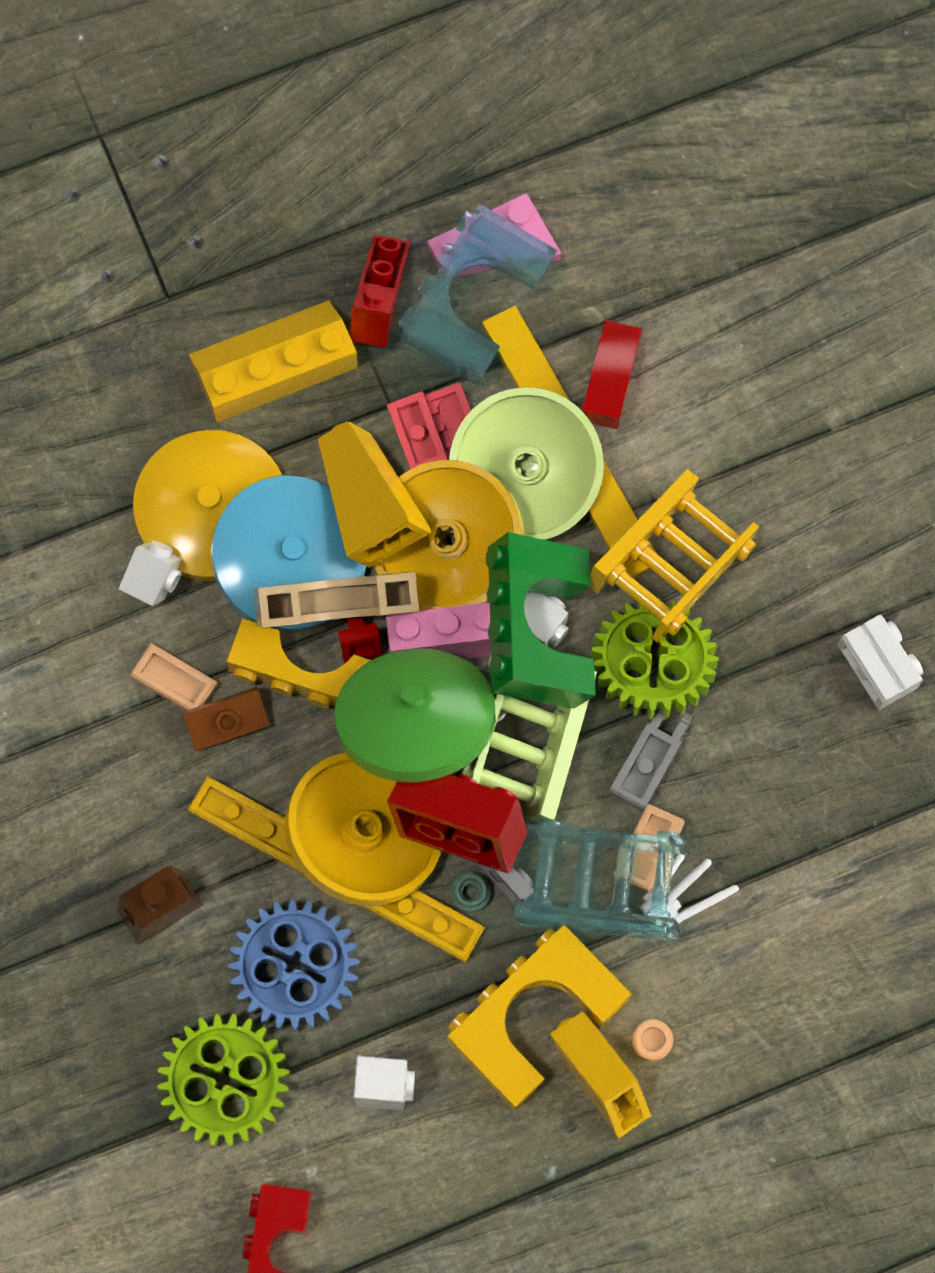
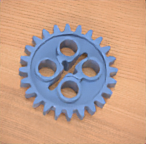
M291 899L288 910L285 911L282 910L278 902H274V914L270 916L262 908L259 909L261 921L258 924L251 919L246 920L250 933H236L237 939L243 946L230 948L231 954L239 958V961L228 964L229 971L240 973L239 976L230 981L232 987H244V990L237 996L238 1001L244 1002L251 999L252 1002L247 1012L252 1015L261 1009L263 1011L261 1023L264 1025L271 1017H275L277 1030L282 1029L286 1020L291 1021L294 1032L298 1031L300 1020H306L310 1029H314V1017L318 1015L325 1022H329L327 1009L331 1007L341 1012L343 1009L338 1000L339 996L352 998V992L345 987L346 983L354 984L358 982V977L350 973L349 969L359 967V960L348 958V955L357 950L356 943L344 944V941L351 935L350 929L337 931L340 917L335 916L329 921L325 920L327 915V907L325 906L316 914L312 913L311 901L306 902L303 910H297L295 900ZM284 929L293 930L298 937L292 946L284 948L276 944L275 938L280 931ZM268 947L292 962L296 957H300L301 966L304 969L325 977L326 982L321 984L298 969H295L292 974L288 973L285 962L264 954L262 949ZM318 948H326L332 952V960L325 966H316L310 960L313 951ZM264 964L273 965L278 970L277 977L269 983H263L256 979L258 968ZM299 983L309 984L313 988V995L305 1002L295 1001L291 997L293 987Z

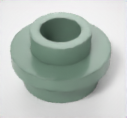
M463 873L451 885V900L463 912H477L483 909L489 901V884L483 876L477 873ZM466 887H474L478 895L475 899L468 900L463 896V890Z

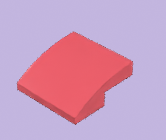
M460 382L424 395L423 391L387 404L410 469L431 461L449 460L454 436L464 418L471 411Z

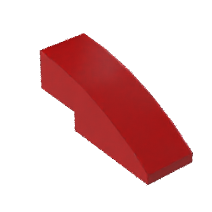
M605 320L582 409L592 424L618 430L642 328Z

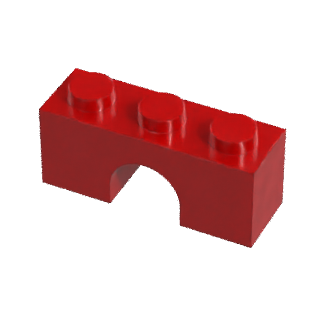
M261 1184L260 1194L252 1193L249 1217L256 1218L253 1235L246 1234L242 1256V1259L249 1260L247 1273H285L273 1267L270 1260V1249L274 1241L284 1234L306 1235L312 1196L311 1191Z

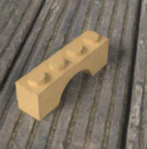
M415 572L253 587L257 627L260 628L419 611Z

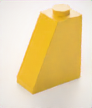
M583 1011L575 1017L563 1020L556 1030L550 1033L558 1054L618 1139L651 1117L637 1078Z

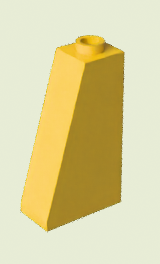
M346 421L334 426L330 432L318 438L346 557L370 568L431 533L428 523L371 433Z

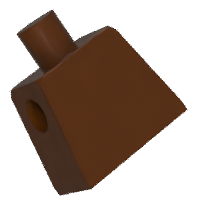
M168 866L124 892L120 896L117 911L139 945L203 906V903L184 872L175 867Z

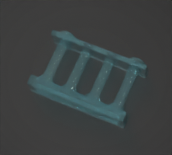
M549 819L539 820V825L527 824L526 829L529 836L533 840L541 842L533 897L528 899V903L516 902L514 918L521 926L560 929L565 925L570 931L673 942L679 941L680 925L675 918H670L671 913L667 912L674 854L688 856L690 854L688 843L685 839L680 838L681 835L679 833L657 831L656 836L568 828L563 827L562 822ZM556 843L579 845L572 901L568 902L567 907L553 906L552 901L549 900ZM595 846L619 849L612 903L607 906L606 911L591 910V905L588 904ZM635 850L658 853L651 909L646 911V915L630 914L631 909L627 908Z

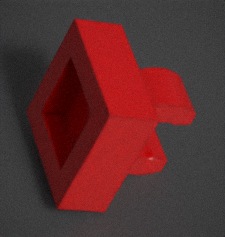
M363 617L346 618L349 628L338 631L344 664L353 655L369 660L382 656L377 624L364 625Z

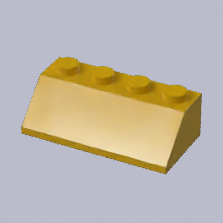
M329 300L188 354L216 423L358 368L356 349L342 318Z

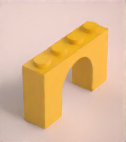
M565 925L557 932L552 927L536 941L535 945L538 950L530 958L526 959L523 955L520 956L506 970V973L510 976L499 987L492 983L477 998L480 1005L470 1015L463 1011L447 1027L451 1031L447 1036V1042L514 1112L545 1080L513 1046L507 1035L505 1015L510 1004L517 996L536 987H551L561 990L569 995L601 1028L630 1000L632 995Z

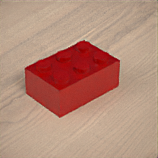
M460 774L457 777L447 775L422 782L397 781L387 800L399 837L509 874L527 835L518 797L502 787L491 789L479 785L476 780L466 775Z

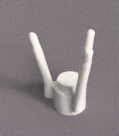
M679 853L657 881L652 892H648L642 897L645 902L639 908L658 930L661 931L665 926L673 930L682 921L738 892L739 887L732 885L677 913V910L682 906L676 898L712 864L710 859L704 860L673 890L665 889L661 892L685 858L683 853Z

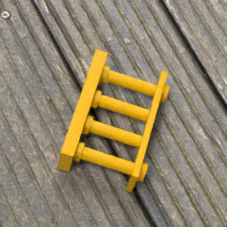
M688 469L593 566L590 573L589 587L597 594L607 583L611 586L616 584L660 620L652 637L657 643L667 633L674 636L688 619L684 614L737 558L740 561H744L756 546L752 539L759 526L753 522L740 536L695 500L697 495L693 493V490L699 478ZM677 510L681 513L686 511L729 546L718 560L673 524L674 519L671 516ZM654 534L658 537L663 535L707 571L696 584H693L649 548L650 543L648 540ZM631 558L635 562L640 560L683 595L682 599L670 609L626 573L627 568L624 565Z

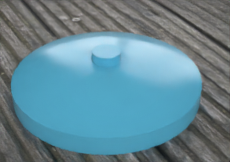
M300 476L267 478L241 491L223 511L212 538V568L221 592L241 615L256 623L253 587L364 576L366 570L365 565L346 557L330 488L318 481ZM329 620L271 628L279 631H301L319 626Z

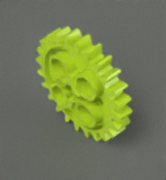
M672 601L668 607L672 609L676 602ZM628 602L625 603L624 615L613 610L610 618L611 623L603 620L600 627L601 633H595L593 645L596 647H592L591 658L595 660L594 671L600 674L597 686H609L606 698L609 700L619 696V709H623L629 703L634 705V716H637L642 708L647 709L649 719H653L656 710H661L666 719L669 718L672 707H675L680 714H684L686 701L696 707L699 702V694L707 696L710 687L708 683H714L716 671L713 669H717L719 657L714 656L717 643L708 642L712 633L711 629L700 630L703 619L701 617L695 618L692 621L687 619L674 636L667 633L659 641L657 652L658 668L656 673L657 687L652 688L650 687L652 630L657 629L660 620L640 604L638 609L635 610ZM690 609L684 614L686 617H689ZM638 636L644 641L636 643L629 640L628 637ZM676 639L682 642V645H671L667 640ZM634 670L641 673L642 676L634 678L630 677L626 672ZM676 674L681 679L673 681L668 679L665 675Z
M215 1014L213 1026L208 1027L201 1017L199 1018V1031L194 1032L191 1028L185 1026L184 1031L187 1039L184 1042L175 1037L171 1039L178 1049L176 1053L163 1052L162 1054L171 1064L170 1067L158 1068V1073L167 1077L168 1081L157 1085V1089L170 1094L161 1102L163 1108H176L168 1118L171 1122L184 1119L180 1128V1132L183 1135L192 1128L196 1129L194 1140L197 1143L207 1134L210 1135L212 1147H216L220 1137H225L228 1147L232 1148L234 1136L240 1135L247 1144L249 1143V1130L254 1129L262 1136L264 1131L260 1123L263 1120L273 1124L276 1123L275 1117L270 1112L272 1108H285L284 1103L277 1098L278 1094H286L290 1091L289 1087L279 1083L280 1079L290 1076L289 1070L277 1067V1065L286 1060L285 1053L273 1055L272 1052L279 1044L277 1039H272L265 1043L263 1040L267 1034V1029L262 1027L256 1033H253V1021L250 1018L240 1027L238 1026L236 1014L231 1015L228 1024H223L219 1014ZM211 1044H219L225 1049L224 1057L215 1064H210L203 1060V1052ZM247 1060H256L262 1065L261 1074L256 1079L246 1080L240 1076V1067ZM193 1064H197L218 1076H223L226 1071H229V1076L234 1083L256 1090L257 1096L251 1097L229 1085H225L222 1090H218V1084L213 1078L196 1073L190 1067ZM195 1081H201L207 1084V1095L200 1101H190L186 1097L187 1087ZM232 1097L241 1098L245 1102L244 1112L235 1118L227 1117L223 1113L224 1103Z

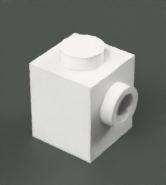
M158 541L144 543L135 548L118 589L154 606L164 601L167 593H172L181 577V571L177 569L182 559L173 555V549L166 544Z
M527 592L524 611L531 631L545 646L548 647L551 644L556 647L569 630L565 626L568 619L565 604L555 596Z

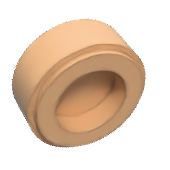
M646 1020L639 1024L634 1031L632 1037L633 1049L640 1058L646 1061H659L668 1055L673 1046L672 1031L660 1020Z

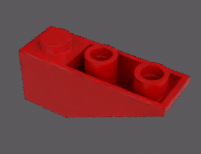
M374 235L352 307L350 338L352 341L387 347L410 250V241Z

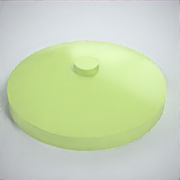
M530 387L508 389L496 393L474 407L460 424L454 436L449 460L471 463L496 477L509 490L518 505L523 520L524 536L542 540L556 537L581 521L598 496L604 473V456L599 436L583 411L559 394Z

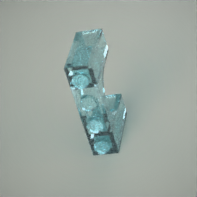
M478 204L473 213L466 210L455 229L461 233L454 245L449 242L446 243L436 261L442 266L435 277L430 274L426 276L417 294L422 296V299L416 309L409 305L398 326L403 328L399 338L401 341L477 386L496 356L500 346L469 328L456 317L449 301L450 283L459 273L468 268L489 266L504 272L530 289L535 290L557 252L555 248L481 204Z

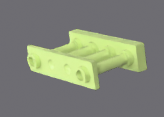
M490 655V658H489L488 667H489V665H490L491 655ZM489 675L488 683L492 689V678ZM493 693L496 711L495 726L501 709L547 727V731L550 733L547 745L543 749H539L493 731L491 739L484 750L471 763L456 771L455 777L460 774L466 775L476 780L478 784L488 788L502 787L511 791L518 799L525 801L528 807L525 819L536 823L555 820L589 700L575 709L558 706L557 710L552 713L514 697ZM489 746L536 764L539 772L535 784L530 787L483 769Z

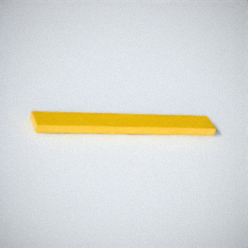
M516 305L482 322L483 330L516 388L544 389L569 400ZM604 461L601 488L593 506L588 511V515L606 547L610 550L638 519ZM648 540L650 543L649 548L657 554L650 540ZM632 558L624 565L627 568L626 573L633 579L651 571L640 560L635 562Z
M207 776L189 806L188 813L304 875L290 853L285 834V818ZM418 890L390 904L360 906L465 964L485 930V927Z

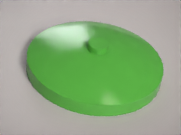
M425 648L391 652L363 665L343 685L337 697L334 712L338 740L346 755L368 773L399 782L434 780L450 775L467 766L487 746L496 722L494 695L485 676L474 665L459 656L445 651Z

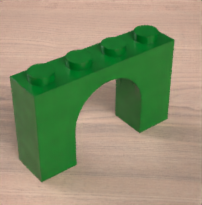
M507 532L489 545L486 553V565L489 568L487 601L490 604L488 638L491 641L489 674L492 678V693L575 709L595 696L594 659L555 651L540 642L527 623L524 602L527 592L570 600L590 586L589 550Z

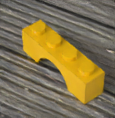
M242 618L226 662L229 672H232L233 677L241 682L255 684L257 680L269 684L270 689L278 694L292 696L293 693L308 697L307 701L310 704L328 709L330 705L335 706L340 690L350 676L371 660L353 655L343 666L327 673L307 672L295 666L286 657L282 649L279 630L271 627L260 628L257 627L256 622Z

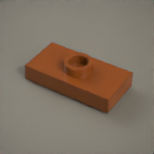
M257 687L182 712L195 751L270 726Z

